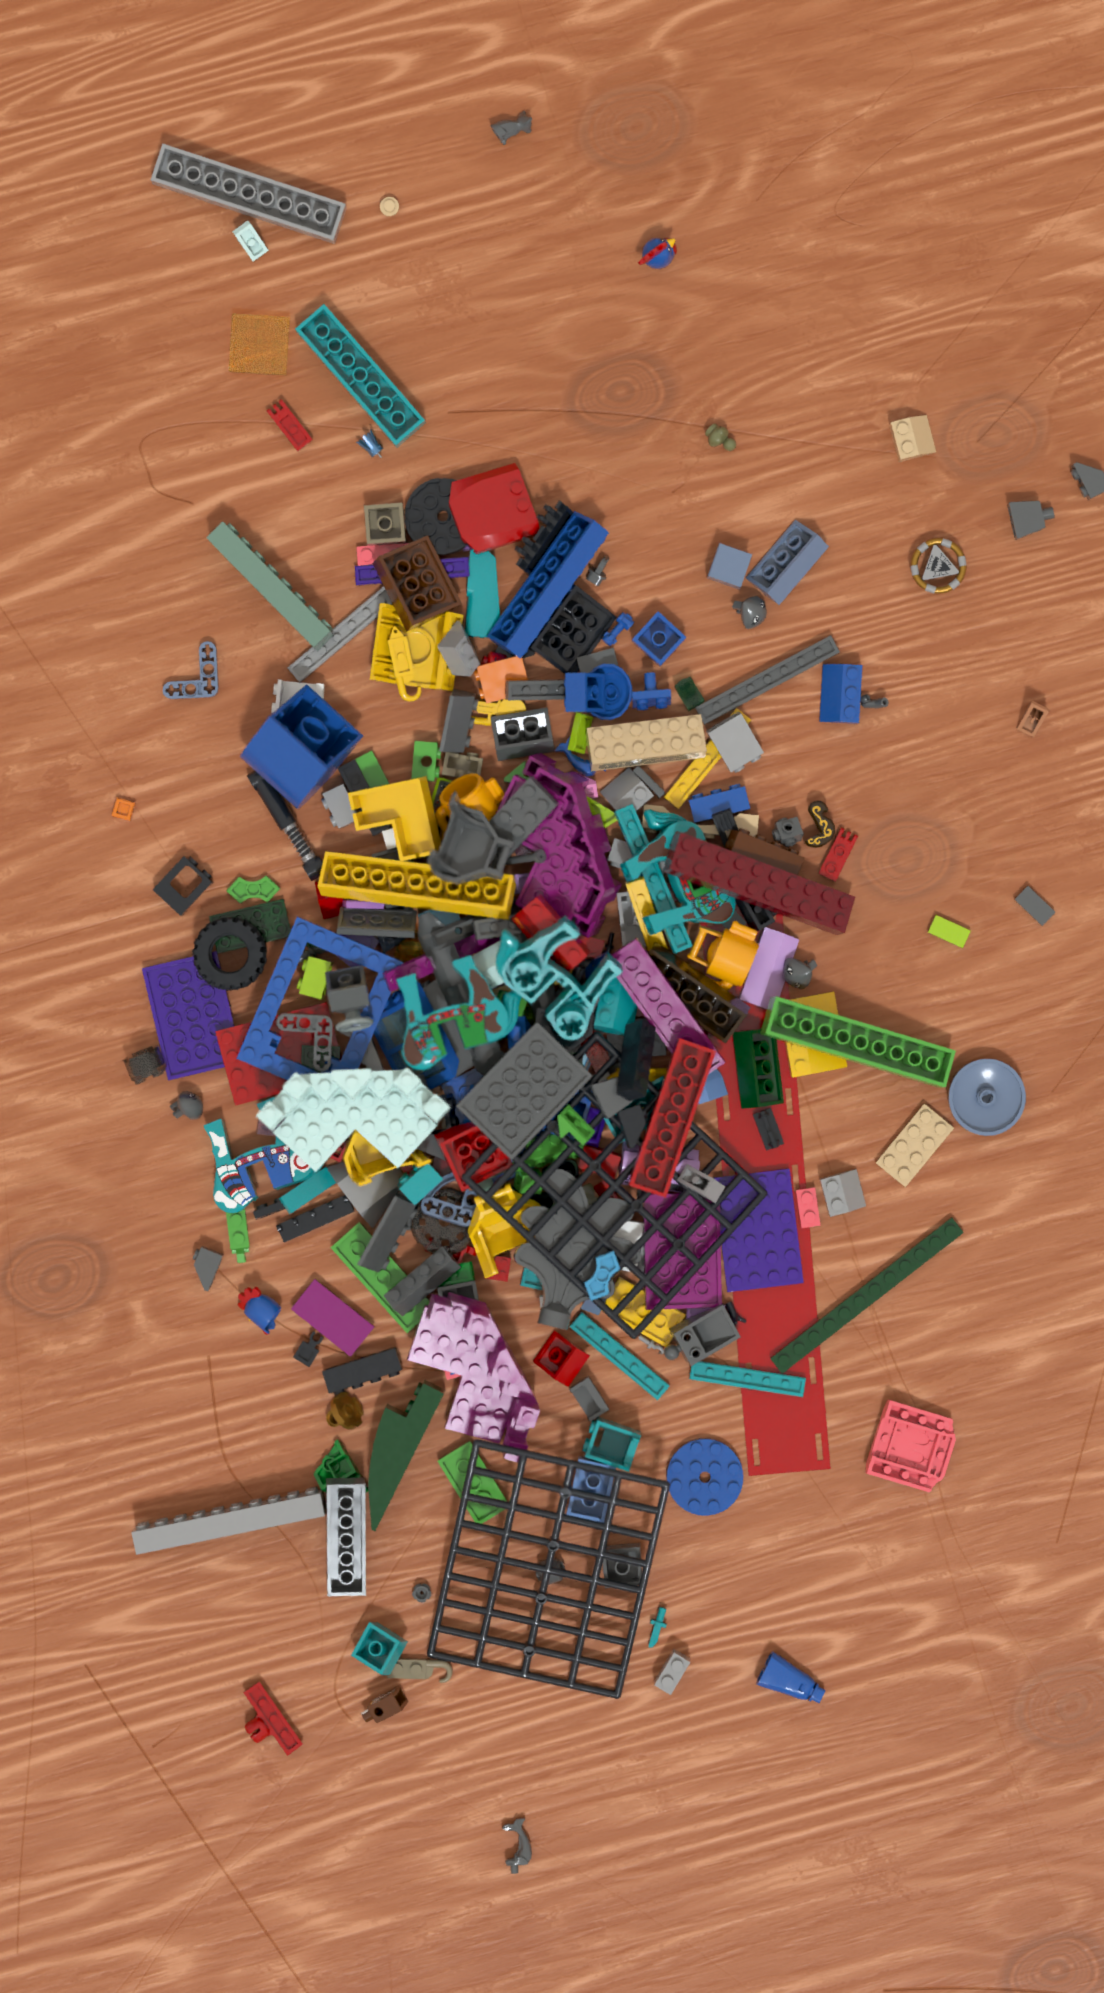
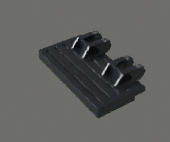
M560 500L555 506L557 511L545 504L543 507L547 511L545 517L540 514L536 517L546 527L541 526L533 538L535 544L523 536L521 540L525 543V546L523 548L516 546L514 549L524 557V560L519 558L516 565L528 576L574 513Z

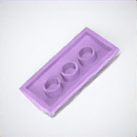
M766 927L763 928L756 956L739 996L740 1000L767 1010L770 997H780L785 982L784 963L787 958L794 957L799 939Z

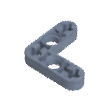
M203 642L199 647L200 680L167 682L162 690L165 697L168 699L211 698L217 695L219 691L217 649L212 642ZM206 645L213 649V652H210V659L214 658V662H203V658L207 659V654L203 652V649H206ZM207 664L214 666V672L211 675L204 673L203 669ZM204 677H215V681L211 680V685L215 687V690H212V694L205 690V687H208V680L204 681ZM179 684H183V696H180V692H174L173 696L166 692L167 689H170V685H173L175 689H180ZM189 684H193L196 687V692L193 695H188L185 691L186 686Z

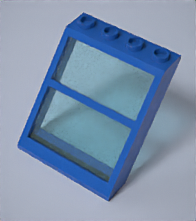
M417 981L422 1014L426 1016L434 1012L420 983ZM398 990L389 996L374 1035L392 1070H405L407 1067L415 1076L424 1074L428 1088L431 1090L456 1077L459 1059L441 1024H438L437 1026L447 1055L426 1070H416L405 1062L402 1055V1047L407 1027V1017L404 1010L403 995Z

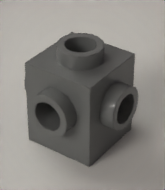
M798 817L782 818L775 823L772 830L774 841H778L779 844L786 847L793 846L796 842L801 841L804 834Z

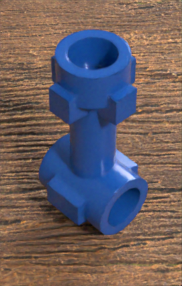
M622 612L616 619L618 624L610 633L606 631L602 640L609 646L614 645L617 642L615 638L624 628L628 630L634 624L633 618L628 613Z

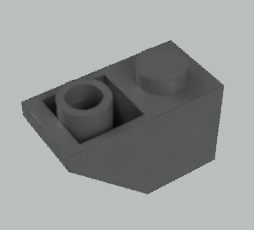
M1077 462L1071 466L1072 470L1070 472L1074 480L1079 481L1081 485L1079 490L1084 498L1087 497L1090 500L1104 493V472L1102 470Z

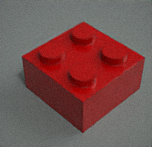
M496 1255L494 1261L499 1273L488 1278L484 1277V1279L508 1282L511 1257Z

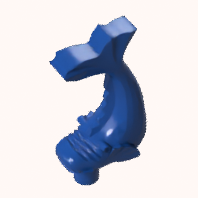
M570 737L566 743L559 744L555 752L564 753L578 772L584 776L595 775L596 771L591 772L589 760L581 759L572 754L570 750H567Z

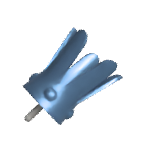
M370 430V433H367V436L363 435L364 441L359 440L356 442L368 451L372 458L377 454L382 458L379 452L383 447L378 444L372 430Z

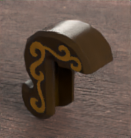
M814 801L808 808V812L820 832L804 842L808 847H822L831 841L835 834L834 823L830 818L823 815L824 812L828 811V807L822 801Z

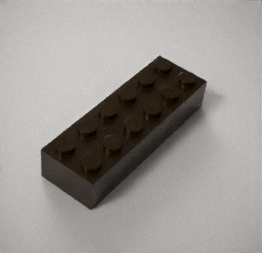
M655 941L648 951L650 957L698 1024L726 1044L746 1017L750 1006Z

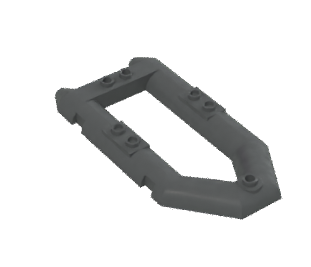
M515 897L513 898L510 915H515L520 911L519 907L515 904ZM430 912L419 916L418 940L426 958H429L433 966V974L448 1007L469 1003L467 985L463 978L453 970L451 964L452 961L460 959L453 943L474 935L473 920L489 919L490 917L469 915L445 926ZM456 928L460 929V934H456ZM525 934L515 935L519 940V944L529 940ZM553 984L532 1004L528 1002L534 1018L537 1008L546 1009L556 999L554 996L556 991ZM497 1041L469 1049L476 1071L483 1076L505 1055L500 1050Z

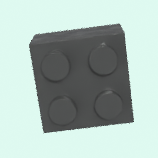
M640 1543L606 1546L605 1551L642 1559ZM603 1559L605 1579L636 1586L639 1585L643 1567Z

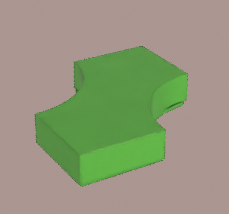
M268 876L254 882L238 877L226 891L240 904L249 898H261L268 903L281 888Z

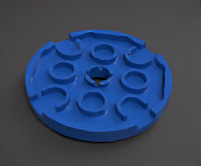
M701 1438L687 1442L674 1453L667 1468V1481L670 1482L669 1492L681 1508L692 1514L709 1516L723 1512L736 1501L742 1489L743 1469L740 1460L732 1449L718 1440ZM702 1472L710 1474L711 1478L708 1482L704 1483L700 1480L699 1476Z

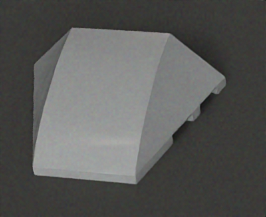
M344 1162L326 1167L359 1214L374 1228L399 1191L398 1179L403 1175L400 1168L379 1173L371 1178L372 1183L358 1186L351 1181Z

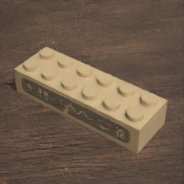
M701 714L591 727L586 730L591 772L705 758L707 752Z

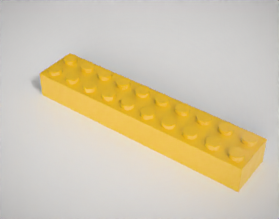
M325 851L318 889L321 896L509 920L516 882L514 875L504 874L502 880L487 876L461 884H453L435 876L429 864Z

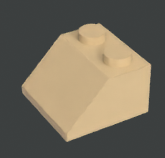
M927 415L909 417L890 423L889 426L899 462L936 453Z

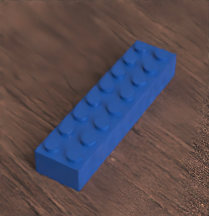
M574 511L486 637L503 650L521 659L528 651L534 639L538 637L545 623L549 621L552 613L561 604L564 596L571 590L572 585L578 576L582 574L585 566L594 557L595 552L605 541L609 532L595 520Z

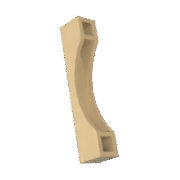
M644 804L642 827L646 828L645 832L657 833V830L648 827L644 818V811L650 809L657 812H670L664 806ZM738 814L734 817L738 829L742 828L750 831L749 835L753 837L757 835L759 815ZM715 824L698 825L703 831L705 838H714V835H719ZM731 829L725 831L727 838L730 835Z

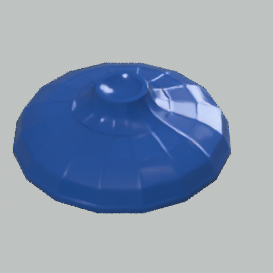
M615 664L599 665L590 673L605 674V712L591 714L600 720H613L620 717L628 709L632 700L633 687L629 676L622 668Z

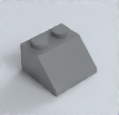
M456 621L437 647L452 675L470 677L480 662L461 622Z
M629 767L600 791L615 811L633 804L635 811H637L654 797L652 792Z
M857 1169L819 1179L830 1217L866 1206Z

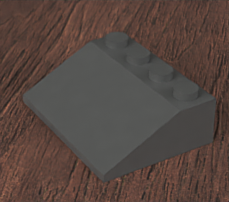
M396 1193L361 1256L358 1265L376 1272L386 1269L390 1262L387 1257L390 1252L395 1253L400 1244L396 1242L400 1235L404 1236L409 1227L406 1225L408 1219L413 1220L418 1211L415 1208L416 1205L409 1199Z

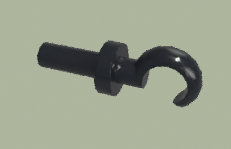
M610 932L608 943H605L604 946L606 950L602 954L610 953L611 949H614L612 943L615 933Z

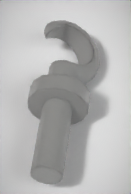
M642 1335L638 1337L639 1340L648 1345L647 1348L660 1350L659 1354L664 1353V1348L660 1345H655L654 1340L649 1341Z

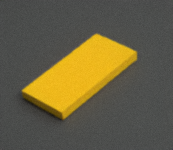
M619 1276L615 1283L614 1294L607 1298L605 1303L613 1310L635 1285ZM641 1290L618 1315L633 1329L651 1311L645 1309V1291ZM663 1309L641 1334L667 1347L673 1338L669 1328L683 1321L686 1314L678 1309Z

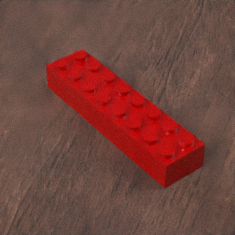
M677 1038L628 1181L629 1186L666 1198L716 1053L715 1050Z

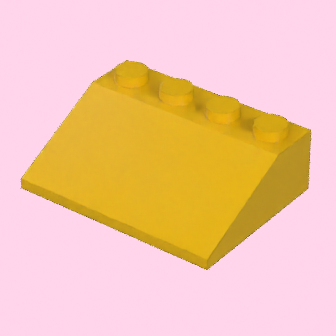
M834 992L789 999L796 1003L838 1015ZM785 1042L790 1076L792 1078L847 1067L845 1059Z

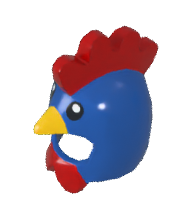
M650 239L643 247L642 259L638 262L639 265L646 264L654 269L667 267L677 253V248L674 244L675 239Z
M247 1287L244 1292L238 1295L240 1300L238 1307L244 1310L249 1322L253 1321L268 1335L270 1333L269 1329L275 1328L274 1320L282 1308L274 1299L261 1294L258 1287L253 1289Z

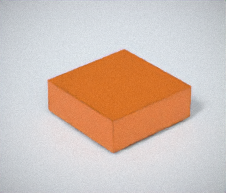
M116 798L112 816L131 821L136 803Z

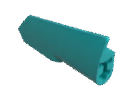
M472 549L469 560L470 577H468L467 584L468 599L465 631L468 637L488 638L486 636L500 618L496 558L489 551L476 554Z

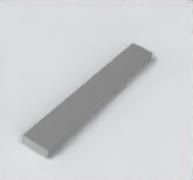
M384 586L331 631L334 636L319 651L311 647L288 667L289 671L300 683L378 618L380 603L393 605Z

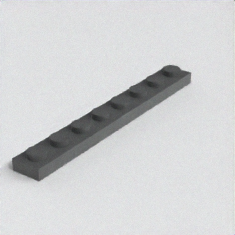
M830 635L695 707L698 715L701 714L702 722L705 725L840 653Z

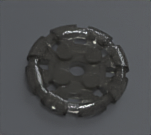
M446 1187V1189H439L433 1198L447 1197L448 1203L456 1204L458 1201L462 1203L464 1193L457 1189ZM423 1198L416 1204L415 1208L418 1211L412 1220L410 1229L416 1242L421 1243L426 1251L434 1254L442 1247L441 1240L449 1241V1246L443 1247L451 1255L467 1248L466 1245L471 1241L468 1234L469 1227H462L453 1223L443 1227L439 1224V1219L423 1214L420 1208ZM466 1198L468 1204L474 1205L471 1199L468 1200ZM438 1204V1208L432 1206L428 1211L436 1209L435 1214L439 1215V1209L442 1205ZM445 1207L442 1213L445 1217H451L453 1210L450 1207ZM457 1210L454 1220H457V1217H461L464 1222V1218L469 1217V1214L465 1213L462 1216L459 1215L460 1210ZM419 1219H425L424 1226L419 1225ZM460 1232L464 1235L461 1240L456 1237ZM428 1233L433 1237L431 1241L425 1238Z

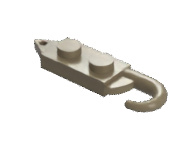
M399 1658L391 1674L387 1675V1678L428 1679L432 1675L434 1668H444L447 1671V1675L444 1679H440L439 1682L445 1683L450 1680L453 1671L451 1665L443 1660Z

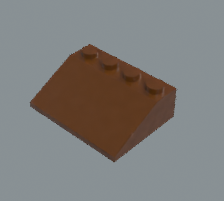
M428 535L383 554L372 563L406 632L462 604Z

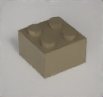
M403 503L364 505L368 546L406 543Z

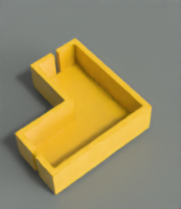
M427 776L348 793L351 810L362 809V811L352 814L356 831L392 824L400 861L429 856L432 849L436 852L439 851L441 840Z

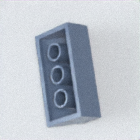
M795 520L746 579L769 599L780 605L829 546L818 534Z

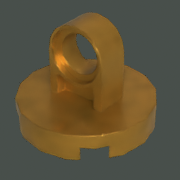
M340 1392L331 1400V1410L326 1415L328 1425L331 1427L341 1425L348 1430L355 1429L363 1423L361 1416L364 1415V1412L357 1398H351L347 1395L349 1394L348 1392Z

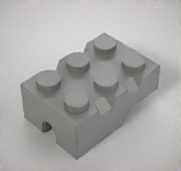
M617 893L622 946H625L637 937L643 947L647 948L629 893Z

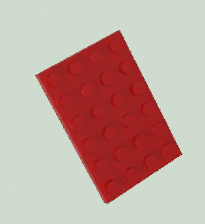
M327 1002L286 1012L320 1014L331 1018ZM280 1014L275 1016L270 1028L271 1031L282 1035L275 1053L301 1064L302 1045H314L315 1033L283 1031L279 1029L277 1017ZM284 1017L283 1020H280V1023L283 1024V1027H287V1024L290 1023L294 1024L292 1028H297V1017H293L294 1021H289L287 1017ZM305 1017L301 1018L299 1021L300 1027H309L310 1020ZM322 1019V1022L318 1023V1025L322 1026V1033L318 1031L317 1035L326 1034L329 1036L330 1032L326 1033L325 1031L326 1026H329L330 1023L326 1022V1019ZM252 1022L215 1031L235 1106L277 1095L284 1089L283 1086L288 1081L236 1059ZM333 1027L332 1046H339ZM320 1038L317 1042L318 1046H328L329 1044L326 1038Z

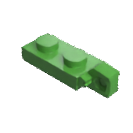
M244 1209L238 1213L226 1212L230 1249L232 1254L237 1255L238 1263H245V1252H249L250 1247L246 1210Z

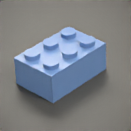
M581 1456L578 1457L579 1462L616 1470V1467ZM576 1469L572 1488L610 1496L614 1477ZM570 1496L566 1515L604 1523L608 1504Z

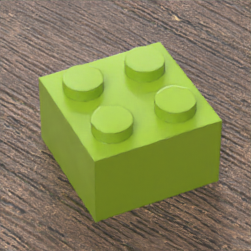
M312 956L304 959L302 970L305 971L304 976L299 978L297 989H300L299 994L324 999L327 990L325 972L332 971L334 962Z

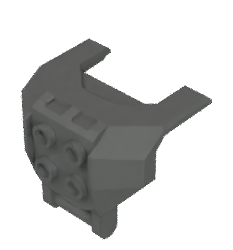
M454 792L448 805L451 815L441 847L438 852L432 849L428 858L433 874L441 880L453 884H461L487 876L502 880L504 875L503 869L510 850H513L515 843L499 838L481 811L462 805L457 792ZM501 847L503 850L495 869H492L491 866L497 848Z

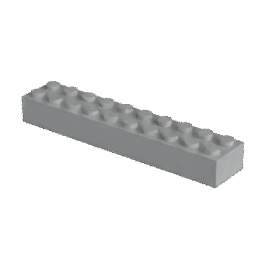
M162 144L151 177L153 185L332 244L336 242L347 209L345 203L166 144Z
M311 1487L306 1489L304 1493L292 1491L288 1492V1495L280 1497V1494L269 1496V1499L262 1501L261 1498L253 1499L243 1505V1502L231 1504V1507L224 1509V1506L212 1508L213 1510L205 1513V1510L195 1511L192 1516L180 1514L176 1515L172 1520H168L167 1517L157 1519L153 1524H149V1521L141 1522L135 1526L131 1533L135 1552L138 1555L323 1517L326 1515V1503L323 1491L321 1489L318 1490V1487Z

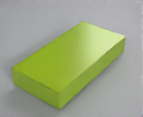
M576 712L567 750L585 754L587 746L586 730L591 728L592 716Z
M935 915L928 930V933L961 948L964 947L971 932Z

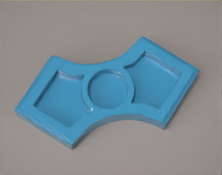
M614 1251L595 1257V1272L589 1280L584 1282L591 1301L609 1294V1280L615 1272L620 1270Z

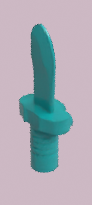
M659 1607L656 1620L651 1619L650 1621L654 1628L649 1641V1648L654 1647L657 1643L661 1627L666 1628L667 1623L663 1622L667 1610L664 1607Z

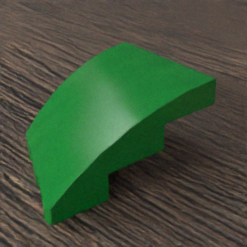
M338 1439L334 1442L333 1448L324 1457L322 1464L318 1466L313 1474L320 1489L326 1492V1478H363Z

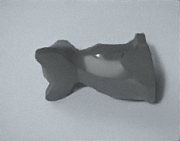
M522 111L517 120H502L491 124L490 127L499 141L506 145L507 139L517 135L520 131L526 133L532 131V118L526 116V112Z

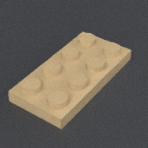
M923 1104L875 1163L906 1187L954 1127L926 1104Z

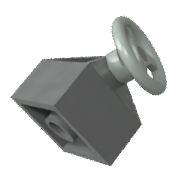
M363 965L325 972L331 1012L343 1013L346 1019L337 1023L335 1029L339 1032H352L370 1027L374 1022L373 1019L361 1017L360 1010L370 1005Z

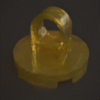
M415 931L414 938H418V931ZM408 938L407 941L396 945L394 957L407 962L425 953L419 942L412 941L414 938Z

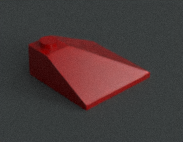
M473 1122L453 1126L434 1135L461 1191L470 1188L461 1179V1176L492 1143ZM497 1148L471 1178L478 1184L508 1169L512 1161L503 1151Z

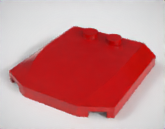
M516 463L451 483L449 508L461 540L468 544L476 554L522 541L523 536L527 538L535 537L539 531L538 519Z

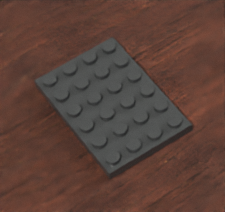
M536 1022L457 1103L456 1107L512 1160L581 1089L592 1075Z

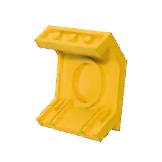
M380 603L370 680L397 684L387 643L392 628L395 626L404 636H407L415 673L414 678L410 682L405 683V685L453 691L455 675H452L437 646L456 621H460L462 624L463 615L445 612L443 615L406 632L394 606Z

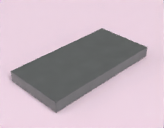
M340 907L337 934L414 938L417 911Z

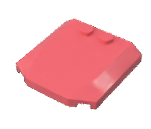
M888 1399L883 1408L870 1449L865 1473L930 1492L934 1485L944 1478L956 1438L953 1431V1419Z

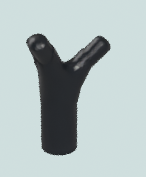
M732 1301L725 1304L735 1327L737 1321L746 1323V1319L736 1312Z

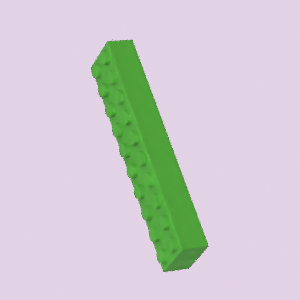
M777 996L770 997L760 1032L761 1035L938 1088H946L956 1050Z

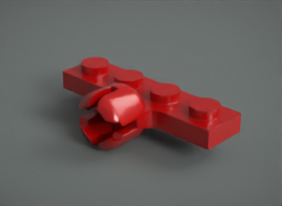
M259 1681L243 1692L257 1713L255 1718L245 1724V1730L248 1734L259 1729L250 1736L255 1743H259L272 1735L287 1756L303 1745Z

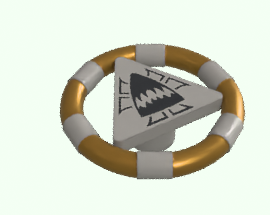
M933 538L917 547L913 553L910 568L913 579L919 587L933 594H944L960 585L964 579L967 564L965 555L957 544L945 538ZM937 545L950 548L955 552L958 557L959 571ZM933 546L923 577L921 578L918 569L919 557L925 550ZM958 574L953 581L943 587H936L923 581Z

